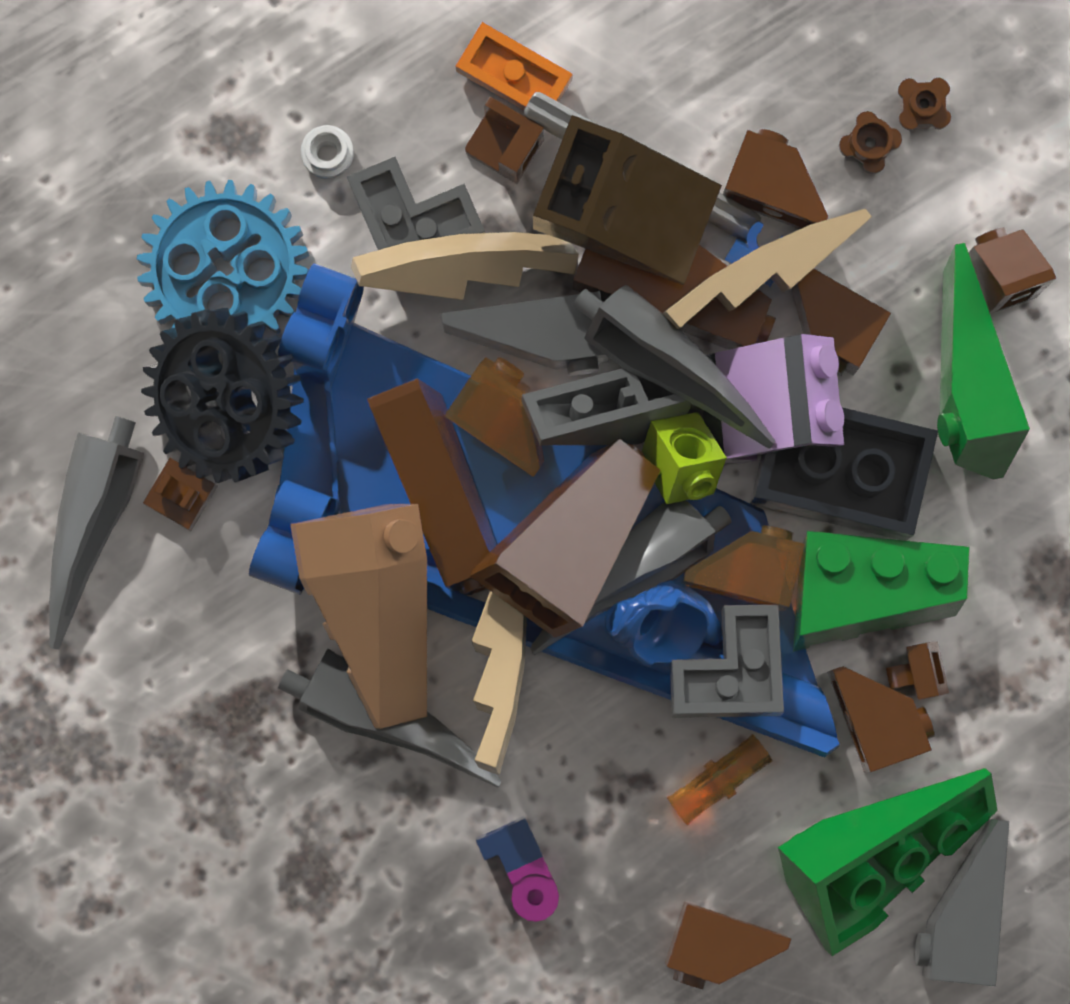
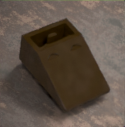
M572 115L533 213V229L684 285L722 185L620 132Z

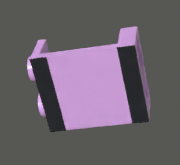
M799 334L706 355L749 403L776 441L768 449L703 410L705 424L727 457L725 463L742 464L758 461V454L807 445L834 447L844 445L842 428L844 413L840 405L837 378L839 361L834 348L833 337Z

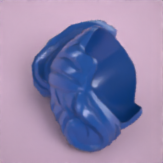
M669 580L659 583L657 586L649 589V591H644L635 597L619 601L610 607L605 616L607 634L620 647L628 648L631 655L638 662L648 667H651L653 664H670L672 660H687L700 648L703 642L712 646H718L723 637L722 626L711 604L696 591L678 581Z

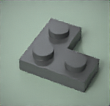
M396 157L347 176L377 250L406 242L457 234L485 233L465 183L416 204Z
M724 605L721 610L724 659L672 660L670 663L672 718L781 716L784 713L778 605Z

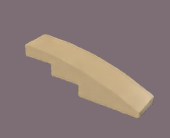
M866 209L858 210L811 224L763 245L710 276L662 314L679 329L714 297L730 312L769 278L772 279L782 292H785L797 284L872 216Z
M519 232L457 234L406 242L353 257L351 269L359 286L463 300L468 280L519 287L523 267L575 274L579 254L572 243L550 235Z
M490 591L471 641L475 652L489 656L473 702L477 710L491 714L475 762L478 768L499 775L516 721L525 667L527 617Z

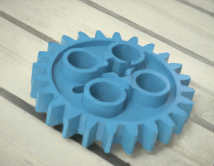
M233 180L227 181L223 194H217L211 181H206L205 196L200 198L189 187L185 188L187 204L182 207L169 198L166 202L172 215L168 219L155 214L151 217L160 229L158 235L148 233L141 236L143 241L153 248L152 253L137 255V260L141 265L151 268V271L137 277L138 282L141 286L155 288L143 298L145 303L149 307L163 304L157 312L155 319L162 325L173 319L187 317L191 313L208 309V301L212 295L225 291L231 293L234 299L233 305L229 310L230 315L243 311L247 312L248 325L263 321L266 323L265 326L277 334L281 333L280 326L275 318L279 314L291 317L294 313V310L287 302L289 298H299L301 288L295 284V280H304L309 271L301 265H296V262L310 256L307 247L292 245L303 236L300 226L284 228L292 217L290 210L285 208L273 214L276 199L271 193L258 203L256 202L257 190L254 185L250 184L242 196L237 194ZM234 219L240 222L241 228L235 238L229 241H221L215 238L216 226L221 221ZM255 235L261 237V241L257 245H253L240 253L248 245L252 237ZM187 252L199 255L200 262L194 272L188 275H180L174 272L175 261L180 255ZM221 257L225 261L230 262L234 269L227 276L223 272L218 271L214 264ZM267 258L274 262L275 268L269 278L263 281H255L248 277V269L253 261ZM204 283L197 295L192 298L187 297L188 290Z

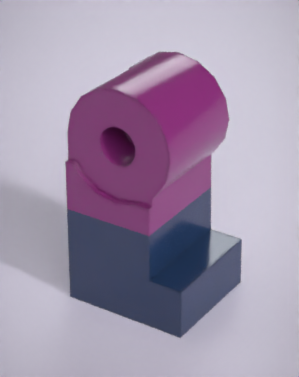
M523 816L476 838V843L484 861L499 855L513 886L511 899L513 908L518 915L534 922L550 917L558 906L559 894L556 883L526 817Z

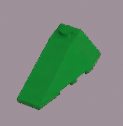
M960 243L954 245L943 271L940 413L937 419V430L943 446H949L955 465L994 480L1004 478L1030 427L966 244Z
M983 768L823 819L805 831L796 834L778 847L786 884L825 950L831 956L836 955L875 930L889 917L883 909L905 888L912 893L925 882L921 874L940 854L944 856L953 855L998 811L992 773Z

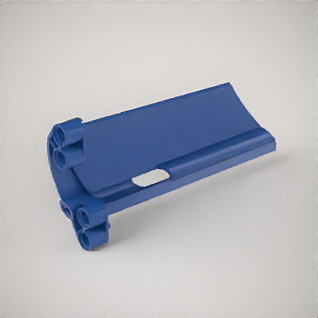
M314 263L305 277L299 294L297 309L291 315L285 327L278 349V357L292 354L293 359L291 362L294 365V375H299L301 378L298 383L292 385L291 394L304 398V403L292 406L290 412L300 418L302 422L301 425L287 429L295 442L293 445L284 448L280 482L276 489L269 525L258 542L248 574L250 577L301 595L305 588L299 578L290 524L385 504H410L367 398L418 378L442 394L497 545L592 453L607 445L540 446L521 398L354 323L364 286H359L356 278ZM655 483L633 527L665 502ZM717 488L714 494L702 499L686 500L703 517L716 507L722 506L729 514L732 523L715 534L714 549L711 554L673 581L682 583L705 598L711 604L721 626V610L724 605H778L784 713L781 716L717 718L825 758L839 748L840 743L828 702L821 687L818 686L806 649L793 652L795 614L765 511ZM424 537L427 556V609L477 628L486 602L465 596L459 591L445 587ZM607 611L597 615L586 622L583 627L572 631L541 651L671 700L670 664H653L651 667H648L638 662L631 655L628 648L620 647L607 634L605 629ZM528 618L526 646L531 647L542 631V628ZM723 637L718 646H712L703 642L689 659H724Z

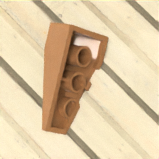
M385 504L290 524L299 578L307 594L313 595L326 621L323 623V626L330 640H336L349 666L347 674L374 727L381 729L427 717V556L418 504Z

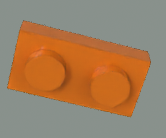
M483 22L455 66L456 72L522 110L526 108L535 92H541L559 102L573 79V74Z

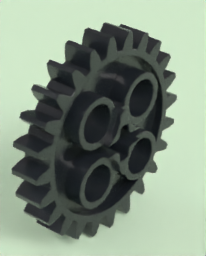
M220 308L213 311L205 309L191 313L190 316L174 320L175 328L160 332V337L164 344L150 347L149 349L150 354L158 363L143 367V372L154 379L153 385L142 388L141 393L154 398L155 404L147 408L144 413L146 416H158L160 421L151 433L153 436L167 435L169 440L163 450L165 454L177 450L181 452L178 467L183 469L196 464V478L201 479L213 474L215 483H221L229 479H233L234 483L268 471V465L281 461L284 458L280 449L293 445L295 442L292 435L286 429L301 425L302 422L300 418L290 412L292 406L304 403V398L290 393V386L298 383L301 380L300 376L294 374L287 375L284 369L292 361V354L278 357L275 351L280 344L281 338L276 336L264 340L263 334L266 323L260 321L248 325V314L244 311L230 315L228 308ZM218 351L220 352V354H221V356H222L223 365L221 364V362H220V360H219ZM187 386H188V388H189V390H190V392H191V397H192V398H190V396H189V394H188ZM252 392L256 396L257 406L252 400ZM220 426L224 431L225 439L221 434Z

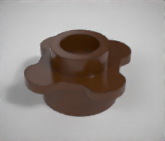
M912 78L903 80L898 87V95L902 98L901 114L899 115L901 126L907 130H914L916 128L926 129L932 126L937 130L944 129L951 121V113L946 109V96L950 92L948 82L942 78H934L931 82L917 83ZM927 100L929 107L922 108L919 104L920 101Z
M866 111L857 116L856 126L850 135L841 138L839 150L843 156H853L860 161L866 172L876 174L884 169L885 158L890 151L900 147L902 136L897 129L891 128L885 121L877 118L873 112ZM866 139H874L875 146L868 147L865 143Z

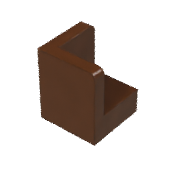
M489 97L484 105L485 116L467 143L465 152L471 158L518 184L544 141V128L498 100Z

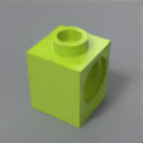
M698 412L651 421L642 448L645 458L661 470L655 485L667 504L689 499L699 500L715 493L727 457Z

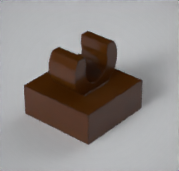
M169 458L143 504L192 531L218 485L205 477L201 479L196 478V472L187 467L181 469L178 467L179 462Z
M938 641L906 647L909 663L886 668L890 688L894 689L914 684L918 700L949 693Z

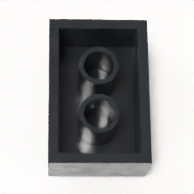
M842 407L844 413V424L842 427L844 445L836 447L807 445L761 455L750 504L907 541L915 534L938 430Z

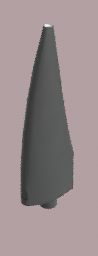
M624 285L605 302L601 301L587 289H584L573 303V307L592 320L584 337L585 340L625 370L651 381L700 407L768 449L774 445L776 441L723 372L680 329H677L657 308L632 288Z
M115 416L108 441L82 433L77 434L66 474L53 548L49 597L50 648L59 650L89 576L113 528L130 501L144 457V452L128 448L136 424L134 421Z
M686 500L670 504L664 502L631 529L585 623L609 610L613 604L648 591L659 583L669 580L673 581L711 554L714 549L715 534L732 523L727 511L722 506H718L703 517ZM542 629L531 645L530 650L536 655L569 633L555 638Z
M330 649L326 650L311 680L287 669L279 683L278 689L300 699L299 710L346 733L361 735L427 755L495 787H499L502 780L496 774L478 768L475 762L477 754L428 711L427 717L381 729L375 728L347 674L349 666L345 658Z

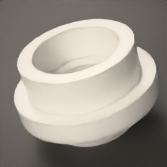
M324 125L314 128L305 136L301 145V158L305 167L313 175L320 178L340 176L350 167L353 160L354 150L349 136L342 129L335 126ZM325 145H332L337 149V155L331 161H323L318 157L319 150Z

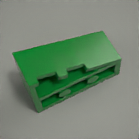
M807 531L799 556L793 652L808 649L811 645L838 639L845 641L858 638L861 634L888 628L895 630L956 616L967 600L970 547Z

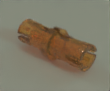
M751 734L718 761L714 762L711 759L704 764L705 770L684 787L669 795L667 800L688 826L691 821L722 798L726 797L729 800L736 795L735 789L766 765L772 763L773 760L756 736Z

